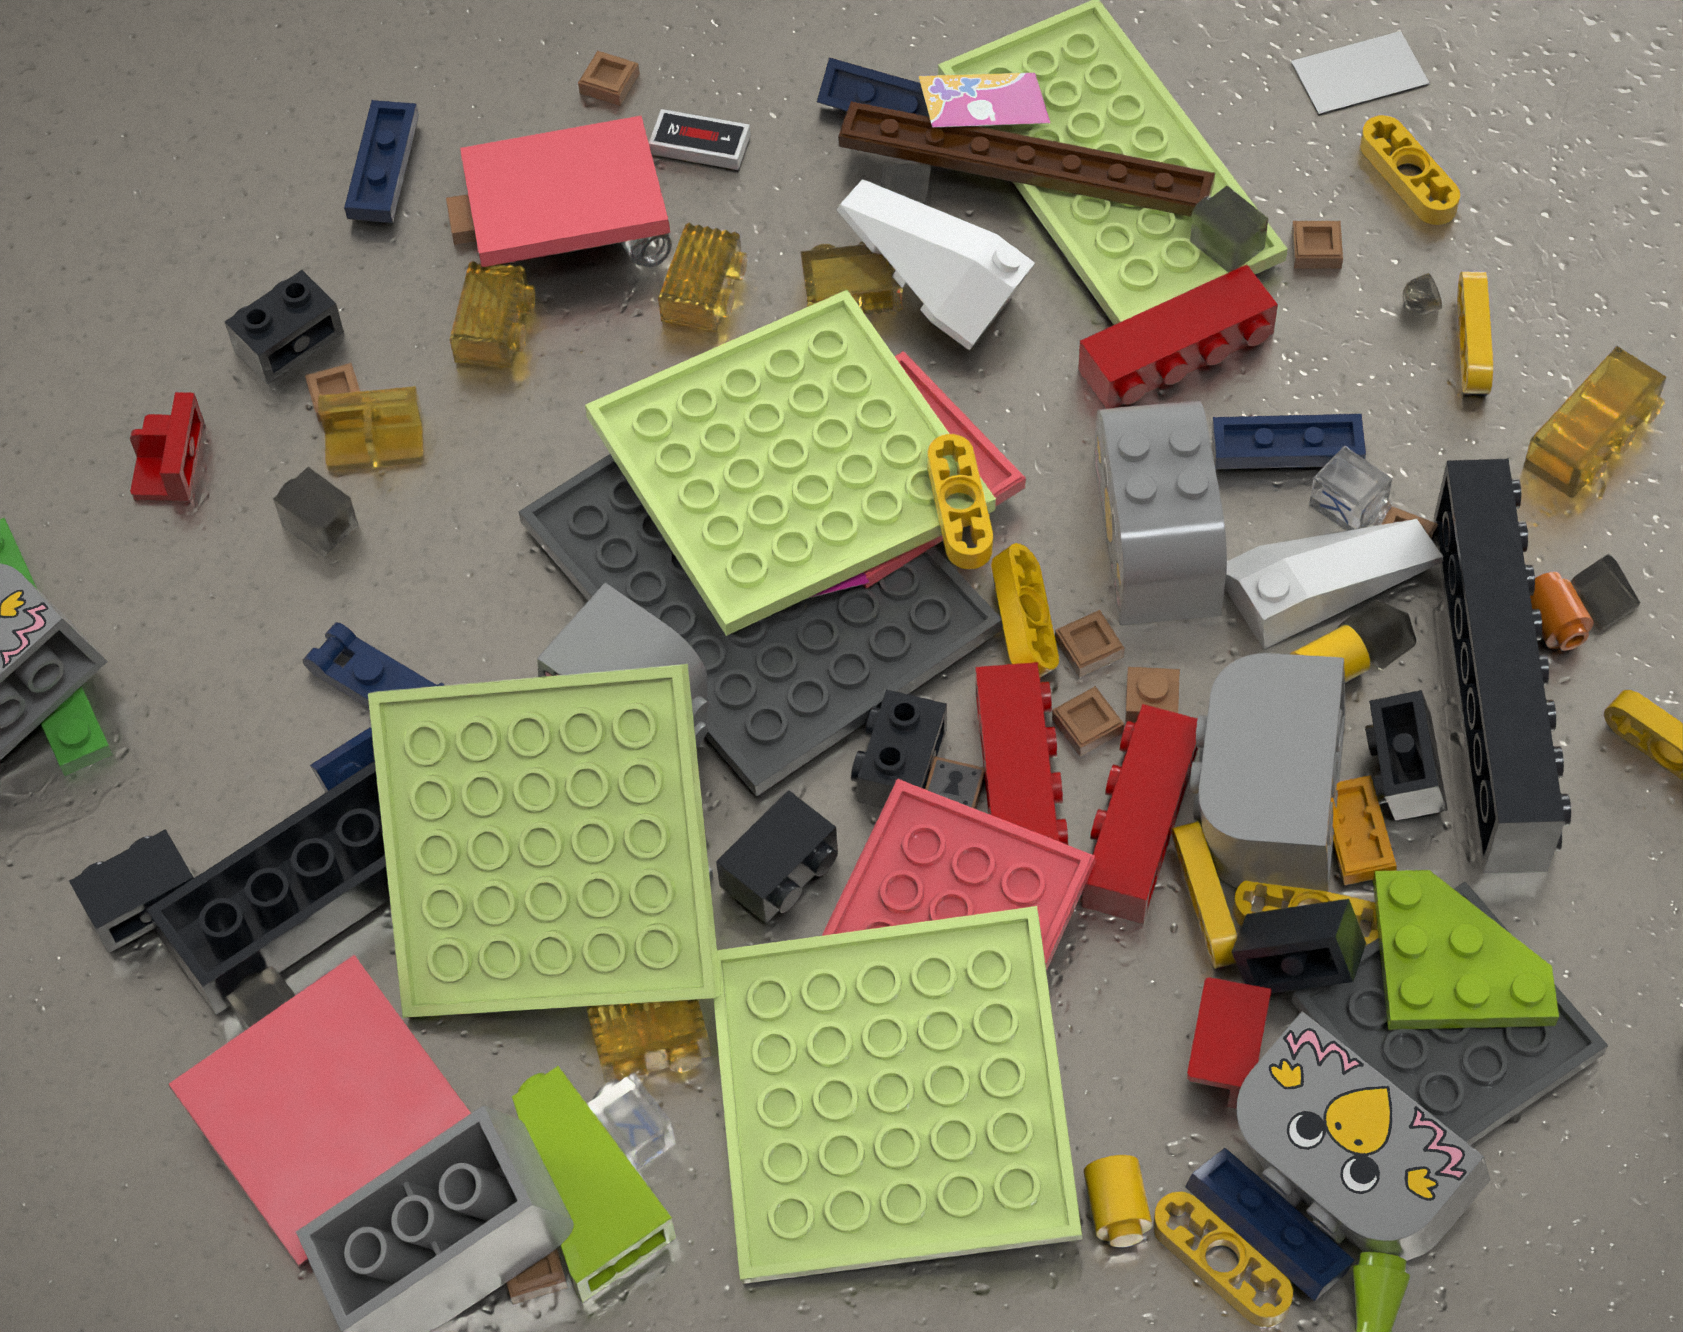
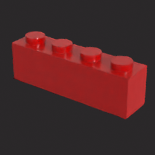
M1246 264L1080 340L1078 370L1106 409L1115 408L1122 404H1132L1141 399L1146 393L1165 384H1175L1187 374L1201 367L1216 365L1231 353L1246 346H1256L1264 342L1270 335L1274 334L1278 304Z
M1038 662L975 667V696L982 762L985 769L988 814L1068 845L1066 819H1056L1055 804H1063L1061 773H1051L1049 758H1057L1055 726L1045 727L1044 713L1052 712L1050 682H1040Z
M1142 704L1136 723L1132 721L1126 722L1119 751L1126 752L1122 766L1112 765L1105 789V795L1111 796L1107 811L1098 809L1091 830L1090 839L1097 841L1093 852L1096 863L1083 889V908L1144 924L1171 840V829L1175 827L1191 776L1192 763L1195 762L1200 748L1196 746L1198 718Z

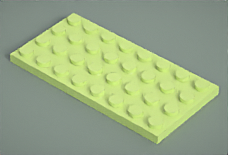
M1091 0L938 64V76L1004 73L1036 74L1050 123L979 127L1215 173L1214 187L1204 219L1013 182L1114 325L1246 264L1254 274H1257L1286 261L1287 247L1100 0Z

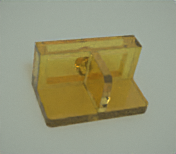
M416 386L318 396V412L325 432V462L329 471L412 464L424 461L423 412Z

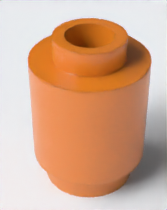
M1548 572L1536 577L1534 595L1530 596L1532 609H1539L1541 612L1542 638L1549 648H1561L1564 651L1572 650L1582 645L1588 639V632L1592 629L1594 621L1570 580L1563 579L1558 572Z

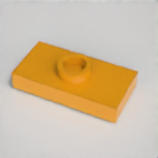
M1371 775L1340 781L1337 783L1336 788L1338 790L1337 809L1333 798H1331V802H1333V848L1343 884L1349 885L1373 880L1375 871H1397L1396 861Z

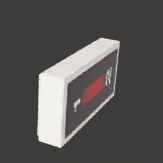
M661 109L649 141L652 155L739 170L750 138V125Z

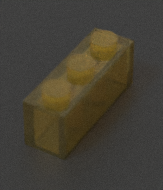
M1616 346L1531 438L1523 467L1572 499L1586 484L1593 487L1605 473L1609 463L1608 459L1614 453L1621 456L1632 444L1637 434L1636 429L1642 422L1650 424L1658 416L1665 403V399L1660 396L1667 376Z

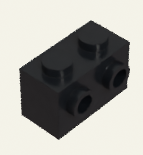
M300 270L289 279L279 282L271 291L250 305L240 308L232 317L224 321L234 351L267 385L344 333L337 304L303 270Z
M886 689L881 707H872L868 717L865 735L870 738L867 750L866 752L858 750L852 766L851 781L858 782L859 803L883 809L897 779L923 789L926 788L934 759L939 757L947 732V703Z
M1422 690L1370 700L1373 724L1366 725L1365 731L1371 756L1378 755L1381 772L1373 773L1379 804L1388 803L1395 821L1448 811L1432 716Z
M788 790L716 861L719 886L767 923L778 911L784 913L796 903L801 895L802 887L814 875L822 876L832 867L838 856L836 826Z
M165 829L153 836H145L138 839L129 849L106 861L89 865L80 875L69 880L107 952L110 953L154 929L155 927L146 909L191 881L194 877Z
M1342 899L1246 914L1232 954L1245 984L1269 988L1271 993L1354 982L1366 941L1350 900Z

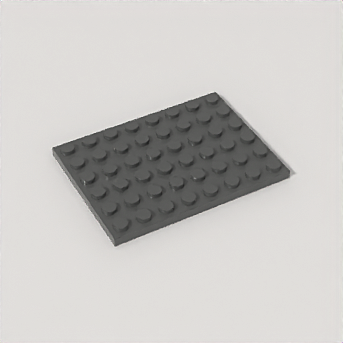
M611 454L518 511L523 526L588 601L604 583H607L675 630L695 650L702 660L708 676L707 701H709L706 724L709 726L705 737L756 797L866 723L872 707H881L886 689L909 694L1002 631L1001 617L933 546L867 589L863 585H858L807 598L726 636Z

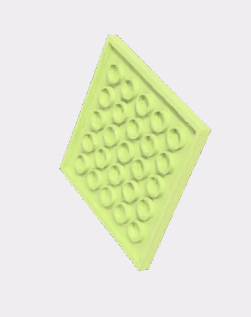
M848 290L585 405L586 417L726 636L942 536L927 469L928 448L935 438L949 434V432ZM953 455L943 456L948 461L950 476L957 475L958 462L953 459ZM980 477L989 514L995 511L996 498ZM955 493L950 495L946 502L955 509H965L970 507L974 500L967 494Z
M688 664L368 693L403 1018L711 999L721 995Z
M1037 906L717 950L721 995L713 999L739 1276L743 1284L1083 1240Z

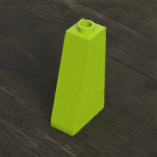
M557 1066L546 1074L537 1073L528 1078L520 1086L518 1093L512 1096L518 1119L525 1124L574 1223L572 1232L560 1246L576 1295L584 1303L675 1240L676 1234L670 1214L560 1067Z

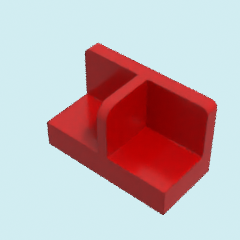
M175 392L171 415L148 414L144 417L142 429L131 431L130 441L137 457L130 489L134 500L190 501L204 419L195 393Z
M1208 977L1204 981L1187 1079L1190 1082L1230 1089L1227 1107L1237 1109V1098L1240 1088L1247 1075L1259 1061L1271 989Z

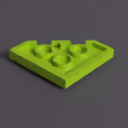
M1375 871L1372 882L1388 1030L1556 1026L1559 1013L1553 969L1548 962L1432 871Z

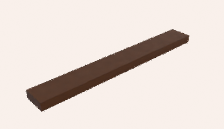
M852 101L838 135L839 147L1199 219L1205 218L1215 182L1214 172L979 126L932 127L930 117Z

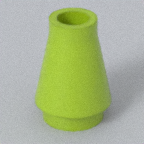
M1362 1252L1360 1254L1359 1265L1353 1266L1357 1317L1356 1332H1392L1411 1277L1405 1272L1407 1261L1404 1258L1381 1252Z

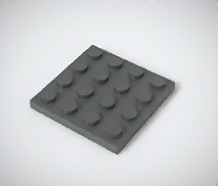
M1466 882L1454 888V890L1507 930ZM1379 938L1365 946L1354 982L1299 989L1293 993L1291 1002L1300 1013L1303 1011L1469 1145H1472L1603 1056L1608 1047V1044L1556 985L1555 991L1559 1013L1556 1026L1388 1030Z

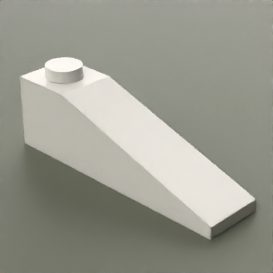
M863 179L837 208L839 214L871 252L883 254L896 271L892 277L902 288L909 285L924 303L920 310L929 321L969 351L1012 299L1035 264L1017 248L995 233Z
M1417 519L1258 546L1227 561L1225 590L1265 650L1442 563L1443 556Z

